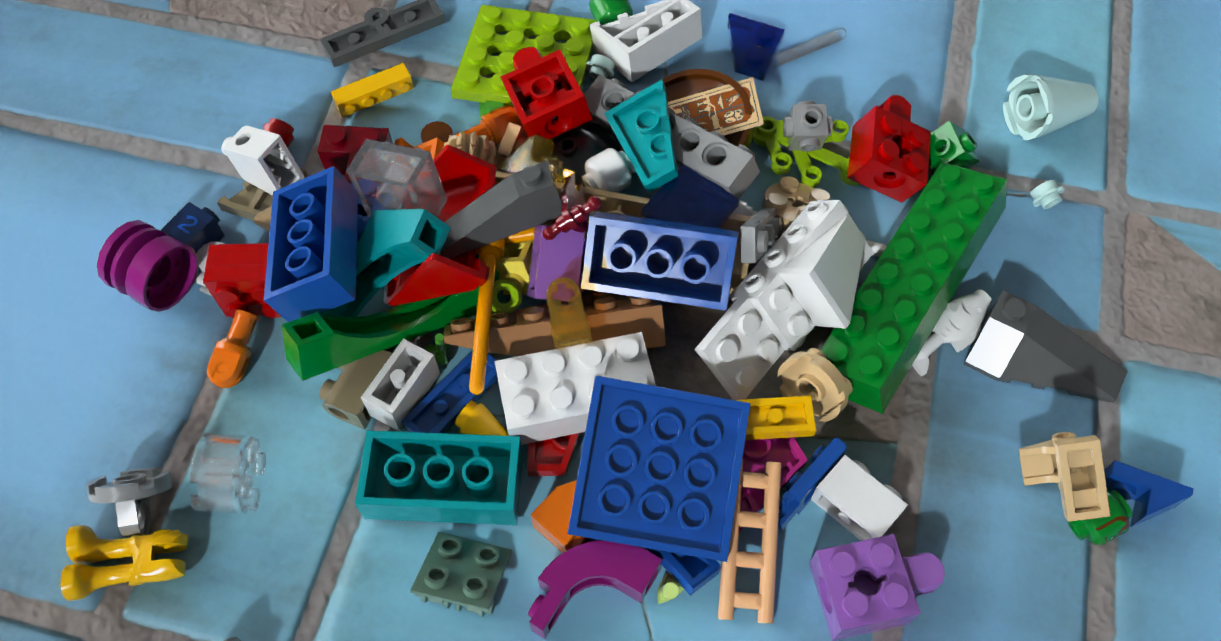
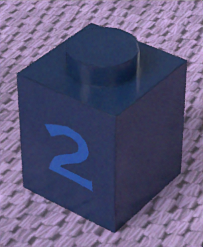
M191 202L187 203L161 229L167 236L173 237L192 247L196 254L203 245L209 242H219L225 236L218 225L220 222L218 216L209 208L204 207L200 209Z

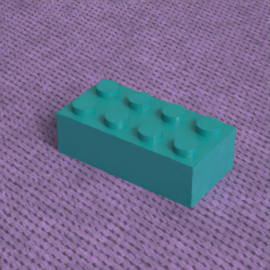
M366 430L355 506L364 519L517 525L523 463V449L520 436Z

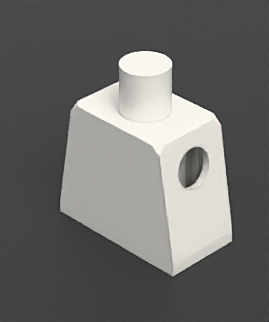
M246 125L233 137L226 138L222 144L223 154L228 156L240 176L245 181L273 195L274 191L305 178L281 136Z

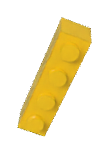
M401 63L330 92L343 118L414 89L411 75L404 63Z

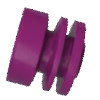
M140 220L129 221L118 227L106 239L99 252L97 261L98 276L104 284L115 288L122 294L129 295L132 300L149 310L157 312L168 310L183 299L193 285L199 267L198 255L192 247L173 237L167 236L165 232Z

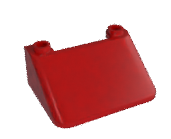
M446 145L406 190L398 210L425 209L445 222L498 184L495 181L497 166L454 146ZM475 249L451 259L433 253L424 262L403 271L386 284L384 303L390 306H397L473 291L478 286L485 284L490 268L486 265L485 261L475 258Z

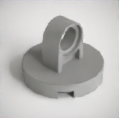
M162 468L128 470L120 472V477L114 478L112 482L108 483L106 476L96 478L86 484L88 500L92 503H115L118 527L123 537L147 535L151 527L149 497L162 493L172 487L171 471L167 469L162 472Z

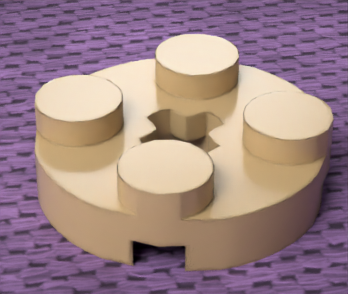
M785 176L780 179L779 183L771 185L766 190L762 208H777L776 218L782 219V229L786 231L810 201L830 200V194L823 189H815L809 185L799 183L794 177Z
M811 348L807 352H796L782 363L778 369V377L782 374L783 384L779 388L783 397L811 395L814 415L821 417L819 421L827 422L833 420L847 406L848 396L853 391L852 384L827 360L821 350ZM811 383L815 389H812L809 384Z

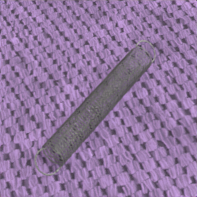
M837 30L790 48V51L788 49L778 53L779 58L782 56L778 63L783 65L819 50V44L820 49L836 43V40L839 42L843 40L839 39L841 33L836 40L835 32Z

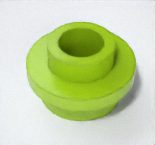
M509 279L494 281L492 310L496 313L504 312L510 314L520 306L522 300L519 286ZM501 290H508L510 292V299L506 303H501L497 300V294Z

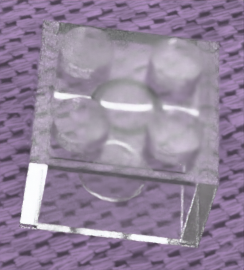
M366 139L347 169V173L368 217L371 216L373 210L425 209L438 217L447 201V196L430 151H425L421 148H410L386 141L380 142Z

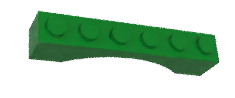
M496 269L494 281L499 279V272ZM479 286L473 291L402 304L369 316L349 318L316 312L284 323L281 326L286 359L301 380H307L398 345L403 339L408 341L445 327V325L450 324L455 319L476 315Z

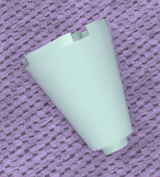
M1027 74L1015 78L1008 86L1006 92H1010L1009 101L1004 102L1003 111L1005 122L1014 135L1022 136L1023 140H1033L1091 115L1098 106L1099 97L1095 87L1088 83Z

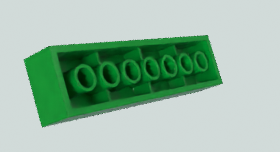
M943 162L940 163L855 295L850 324L846 329L834 328L821 348L827 360L851 382L853 391L848 396L849 401L881 414L884 413L946 309L947 304L952 299L1005 210L1007 179Z

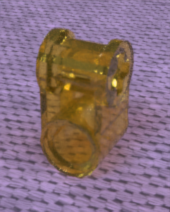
M569 278L554 280L548 286L546 299L551 318L549 322L555 349L591 343L592 337L586 311L584 312L578 285ZM559 285H564L567 291H573V296L568 299V305L562 306L560 300H553L552 294L558 292Z

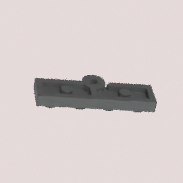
M416 0L392 10L390 16H388L385 9L372 8L365 13V21L320 38V41L333 67H337L444 24L445 18L435 0Z

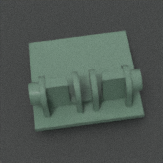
M438 532L410 593L421 597V601L425 603L427 601L442 605L444 603L445 608H450L453 603L457 611H461L463 606H465L466 611L478 613L481 617H484L485 613L492 615L496 605L494 596L511 556L512 549Z

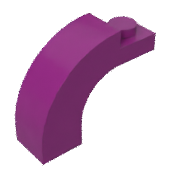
M603 540L587 542L567 550L555 558L538 577L540 589L547 594L546 596L540 594L529 610L528 616L531 617L529 621L531 630L546 639L568 602L577 593L589 587H612L642 603L661 571L662 559L641 547Z

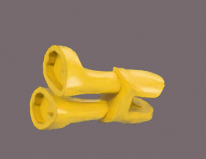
M71 526L66 534V551L70 560L75 564L66 565L62 570L60 586L63 597L67 601L80 600L90 595L96 589L129 582L130 586H138L144 583L168 581L185 576V561L179 559L155 560V554L186 550L189 540L188 534L181 533L178 529H162L149 535H132L130 538L101 539L98 538L89 526ZM133 558V563L100 567L86 565L110 559Z

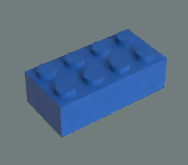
M334 166L273 192L264 301L288 322L316 312L323 313L356 300L358 192Z
M596 211L589 216L581 289L726 311L739 231Z

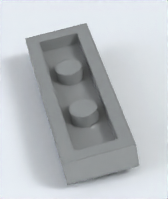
M762 208L741 226V263H756L775 244L777 238L781 237L782 219L776 218L777 208Z

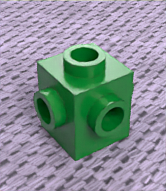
M949 120L930 135V168L935 172L940 163L943 162L970 169V167L980 162L975 153V149L978 148L976 141L969 132H965V130Z

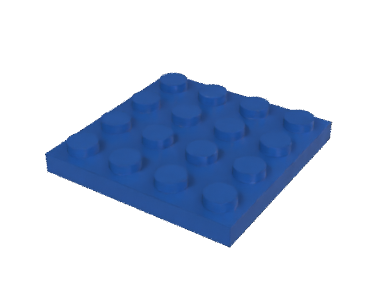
M595 375L567 534L727 562L750 403Z

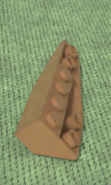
M592 290L591 294L578 296L577 302L554 301L517 309L510 314L504 312L491 314L488 352L522 356L642 332L646 349L666 346L662 304L659 300ZM459 318L445 325L444 343L473 349L476 319Z

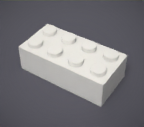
M642 332L494 361L509 436H520L522 445L585 432L595 375L656 386Z

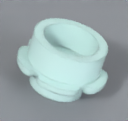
M595 54L590 62H586V67L589 69L588 75L593 80L598 75L609 80L614 76L613 69L615 64L609 58Z
M1049 180L1040 184L1030 193L1034 200L1032 202L1035 207L1041 205L1043 209H1049L1057 205L1062 200L1060 194L1064 192V187H1059L1055 180Z

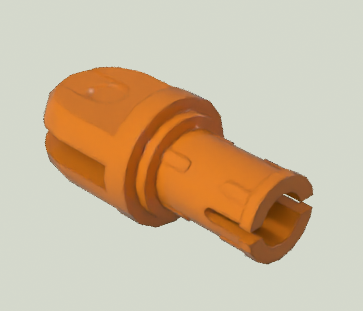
M503 106L482 115L479 125L463 132L471 134L475 131V134L478 136L487 135L489 141H493L495 145H498L504 137L509 122L522 128L523 126L514 107Z
M236 310L226 339L216 342L207 365V375L210 381L218 387L231 388L237 385L243 378L252 355L247 345L255 324L259 319L256 315Z

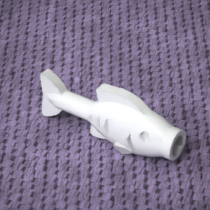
M977 289L974 293L953 299L947 304L946 309L932 330L933 333L928 337L912 364L920 376H924L928 371V356L942 344L951 343L955 351L960 352L976 340L981 331V323L986 311L992 305V299L985 291Z

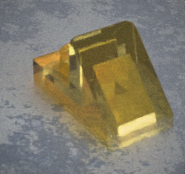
M538 135L531 136L502 162L500 168L501 170L515 173L526 167L546 161L549 164L554 181L565 183L564 178L575 173L562 168V161L551 159L554 142Z

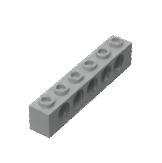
M598 75L584 93L592 117L591 122L603 126L612 135L616 136L604 113L640 91L634 93L628 90L619 80L615 78L609 80ZM669 107L678 172L736 204L760 173L755 161V154L744 145L740 144L737 147L729 143L717 131L713 130L710 133L702 129L700 124L690 117L681 118ZM724 160L722 163L715 165L717 162Z

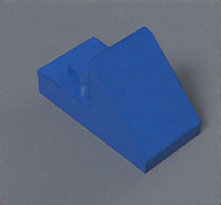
M1116 460L1104 469L1107 490H1116L1125 500H1135L1130 527L1177 507L1193 495L1194 488Z

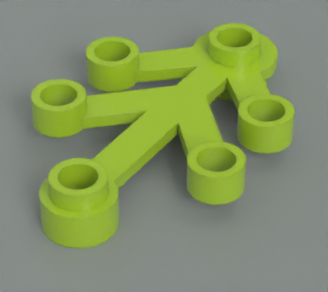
M762 116L764 124L754 127L752 139L757 145L766 147L772 161V171L778 175H785L791 169L792 158L787 153H783L779 145L780 143L788 147V137L783 135V120L778 121L773 117ZM842 120L833 121L832 134L827 137L825 143L844 141L849 131L848 124ZM834 130H840L842 133L835 132ZM825 148L809 152L791 151L801 173V183L813 188L820 184L822 171L812 165L809 158L812 157L839 169L840 179L845 184L851 186L859 185V183L847 178L849 158H845ZM777 162H783L786 165L781 166ZM807 175H813L816 178L810 179Z

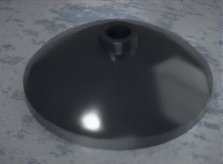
M589 121L535 147H532L531 144L525 156L524 169L546 161L549 164L555 182L565 183L564 178L575 173V185L583 183V187H586L582 176L586 174V161L607 148H613L618 152L620 149L615 137L606 128Z

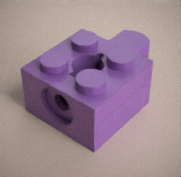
M894 534L817 550L809 563L832 641L910 624L921 613L915 596L934 592L942 584L945 576L944 566L940 559L932 553H920L901 557Z

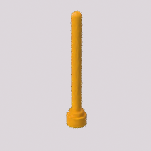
M505 238L476 249L479 259L486 262L490 272L485 284L479 286L469 382V390L475 395L481 394L485 386L496 262L504 255Z

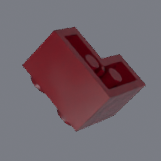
M324 125L317 150L324 169L334 166L345 176L349 183H353L357 178L365 177L370 179L371 182L386 188L394 148L389 128Z

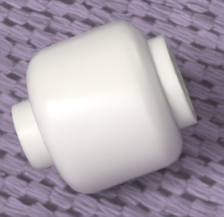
M607 148L586 161V174L582 176V179L588 188L619 193L630 186L632 182L631 175L635 171L625 152L622 150L618 152L613 148Z

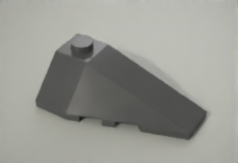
M544 161L509 175L446 220L444 223L449 225L451 229L440 252V256L451 259L556 219V217L561 215L562 201L549 164Z
M1004 290L989 311L981 331L964 362V365L996 381L1010 383L1014 380L1032 384V388L1043 390L1046 387L1066 390L1069 395L1112 403L1117 399L1128 372L1038 306Z

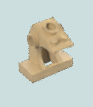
M1060 432L1053 434L1051 440L1019 448L1024 486L1058 483V488L1061 491L1064 517L1068 522L1110 516L1101 442L1096 435L1076 438L1075 433Z

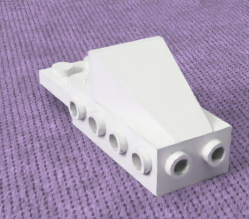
M840 200L810 201L729 296L733 304L694 349L733 400L746 399L785 350L795 351L800 347L814 326L846 329L850 324L859 272L864 268V264L874 252L867 243L865 235L858 229L849 215L847 207Z

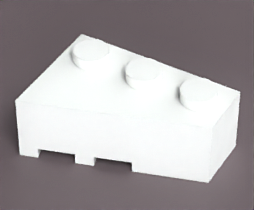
M663 0L645 6V12L629 17L627 13L617 15V21L602 26L599 21L590 24L594 53L612 60L615 64L614 69L631 82H634L702 39L701 8L689 0Z

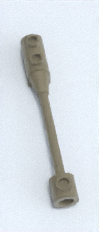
M392 347L338 367L342 372L337 381L327 379L320 389L319 397L324 400L322 404L324 410L342 421L365 430L372 416L369 415L361 396L392 355Z

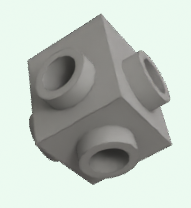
M814 101L799 102L792 106L788 117L783 119V135L788 137V151L800 150L809 152L821 150L827 137L832 134L833 121L831 116H827L826 104H816Z

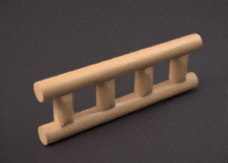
M742 459L727 562L721 561L718 619L734 620V608L758 610L757 622L773 624L781 463L766 462L765 473L742 471ZM741 487L765 489L763 513L740 511ZM739 527L762 529L761 553L738 551ZM737 567L760 569L759 593L735 591Z

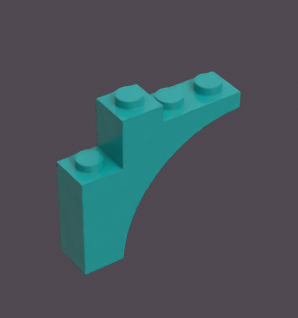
M425 209L373 210L359 242H357L356 300L323 312V314L337 317H357L372 297L394 277L424 262L433 253L440 255L451 227Z

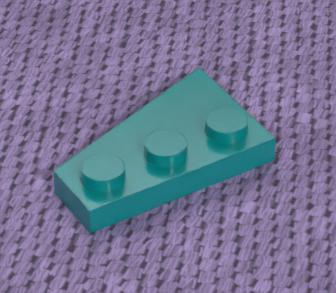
M661 79L604 113L648 193L678 177L666 86Z

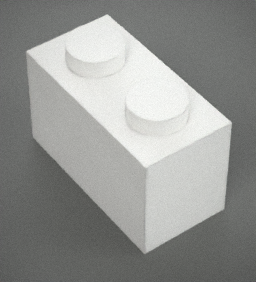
M403 339L361 396L369 415L400 432L403 428L401 421L422 401L440 375L434 354Z
M846 455L841 458L816 487L811 498L816 505L861 541L884 536L908 505L902 500V496L896 489L880 483L871 476L869 469L863 463L851 460Z

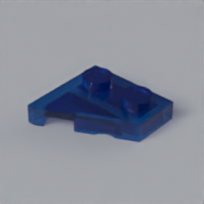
M729 13L727 26L731 36V52L734 55V71L764 81L775 57L774 55H776L781 44L785 29Z

